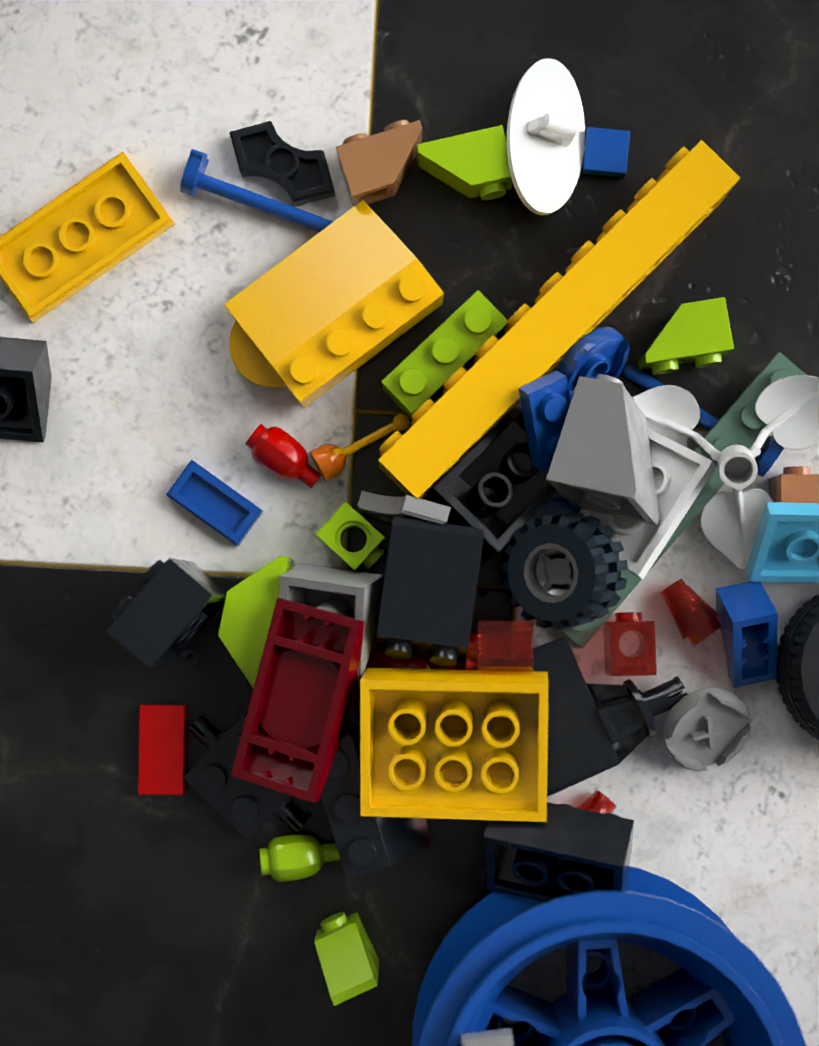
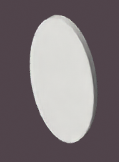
M542 59L525 72L514 92L507 123V157L515 190L523 204L537 215H549L560 209L567 202L577 184L584 156L585 122L580 94L570 72L557 60Z

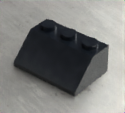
M0 337V439L44 442L52 379L47 341Z
M360 727L341 732L339 748L321 796L344 873L348 880L390 867L433 845L426 818L361 816Z
M547 802V822L489 820L484 834L486 889L544 903L562 896L592 891H625L632 851L634 820L621 818L612 813L602 814L578 809L568 804Z

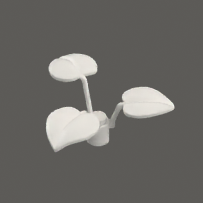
M807 375L790 376L778 379L768 385L760 393L755 403L757 416L767 425L760 431L753 446L748 449L742 445H731L722 452L713 447L699 433L692 430L700 420V409L694 396L689 391L675 385H662L633 396L636 404L646 417L647 428L684 447H687L688 438H691L713 460L718 462L722 481L727 486L733 488L734 493L718 492L706 504L701 512L702 531L711 545L728 557L739 569L746 568L766 502H773V500L762 489H749L744 492L742 490L751 485L756 479L758 467L755 457L761 453L760 449L771 432H773V436L780 446L791 450H803L819 442V377Z

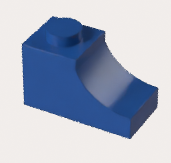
M749 581L716 588V622L723 638L728 677L733 687L736 688L777 679L778 613L761 582Z

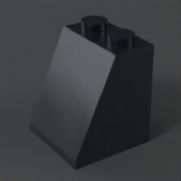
M393 516L377 629V651L384 652L386 656L397 660H408L411 656L430 658V662L440 666H454L457 663L466 664L485 529L451 524L442 525L430 521Z

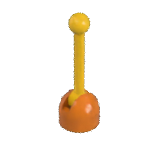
M403 413L397 414L392 423L343 449L328 443L309 452L323 480L328 482L344 471L348 455L395 430H406L410 426V418Z

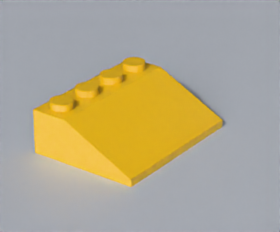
M362 200L227 301L224 306L301 407L305 409L443 304L444 292L417 257L369 205Z
M367 668L360 680L361 816L547 822L548 672Z

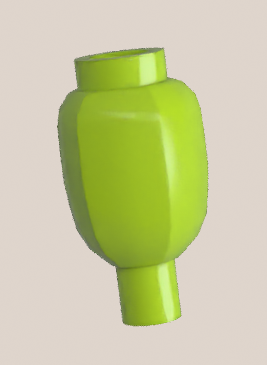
M300 834L276 837L269 842L268 847L259 848L262 876L271 875L278 882L299 880L313 876L321 869L324 862L341 860L336 843L321 844L318 839L310 835Z

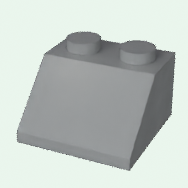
M303 563L280 575L279 598L364 621L363 642L357 675L361 676L364 674L377 634L384 575Z

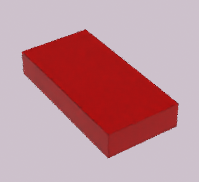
M187 704L140 705L138 795H183L185 793V779L183 777L186 772Z

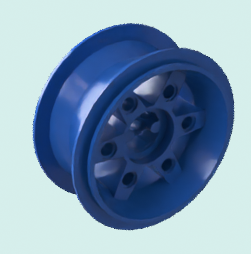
M629 866L625 891H592L562 896L545 903L490 891L463 914L446 934L432 957L418 992L412 1028V1046H462L461 1034L507 1028L512 1030L514 1046H705L721 1032L723 1034L724 1046H806L793 1008L778 981L757 955L741 942L721 918L695 895L669 879ZM617 942L641 946L665 956L682 968L637 994L628 997L625 995ZM567 947L566 993L552 1003L507 985L517 974L534 961L553 951ZM598 956L602 958V964L596 972L586 973L587 957ZM504 1017L511 1021L522 1020V1022L518 1025H508L502 1019Z

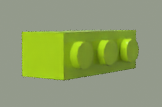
M477 290L381 381L382 390L413 420L411 416L429 398L433 401L445 389L444 383L460 367L466 370L477 357L475 353L491 336L495 335L499 339L504 334V330L508 326V320Z

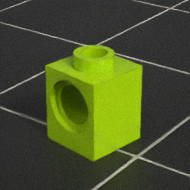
M346 501L315 534L355 571L362 565L369 570L386 551L380 546L385 537ZM353 527L362 529L367 536L366 545L358 552H349L342 545L343 534L346 530Z

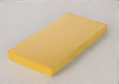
M122 151L0 236V278L28 318L35 323L170 229L175 223Z

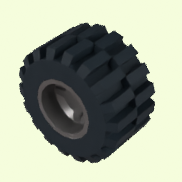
M564 513L534 518L526 522L527 527L518 528L513 534L517 542L507 543L504 552L509 555V560L502 561L501 571L508 574V580L502 582L504 590L511 589L513 597L509 601L513 608L521 606L523 610L520 615L525 620L536 619V626L544 629L553 627L554 630H564L590 623L608 614V608L616 606L621 599L616 591L623 590L626 587L627 579L621 577V571L628 570L627 560L619 561L618 553L624 550L621 541L612 542L610 538L615 532L609 526L599 527L600 519L594 516L584 517V513Z

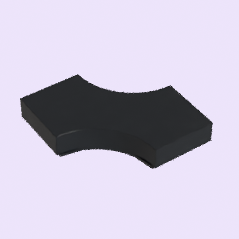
M271 121L229 132L242 177L260 176L276 182L288 193L294 207L336 196L324 150L305 151L287 144L277 134Z

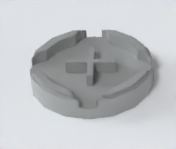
M718 687L699 689L684 696L671 708L663 724L662 739L668 753L683 768L702 771L708 770L705 766L714 763L719 767L733 759L747 742L751 726L748 723L749 711L743 702L729 690Z

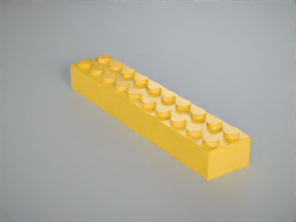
M701 140L691 151L685 146L682 147L665 165L667 169L659 176L657 181L651 178L633 197L635 200L626 210L627 214L620 209L608 220L602 228L604 231L596 239V245L590 240L587 241L571 258L572 263L565 270L567 273L562 276L559 272H556L540 288V295L535 299L536 304L532 308L525 303L507 321L509 325L504 330L505 335L500 340L495 335L491 336L475 353L477 357L473 361L474 365L468 371L460 367L444 383L443 396L436 403L429 398L411 416L413 419L411 424L413 426L404 435L397 430L380 446L381 457L378 459L380 469L406 495L423 499L520 402L518 388L549 374L573 345L585 335L591 333L720 205L739 181L740 177L706 143Z

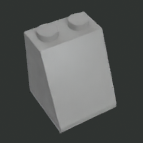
M603 374L597 375L596 379L579 376L546 480L573 507L657 526L660 516L645 415L619 379Z

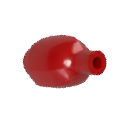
M260 424L245 443L246 446L252 449L253 460L266 471L282 480L289 481L298 478L309 488H312L321 476L319 472L308 465V455L301 444L279 427L266 428Z

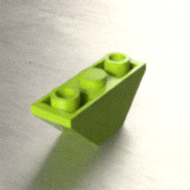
M277 557L228 590L226 594L218 636L253 688L276 600L279 598L280 575L293 569L291 567L292 558Z

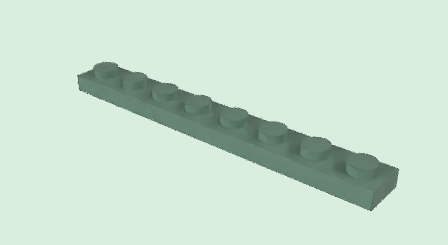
M781 352L776 353L704 436V439L721 452L731 445H742L749 449L753 446L760 431L767 425L760 420L755 411V403L760 393L778 379L807 374ZM697 445L692 451L712 460L716 469L652 567L725 484L720 477L718 462L713 460L700 445ZM626 570L621 571V577L627 579L625 589L616 591L621 597L617 605L609 607V613L602 618L561 631L583 648L642 579Z

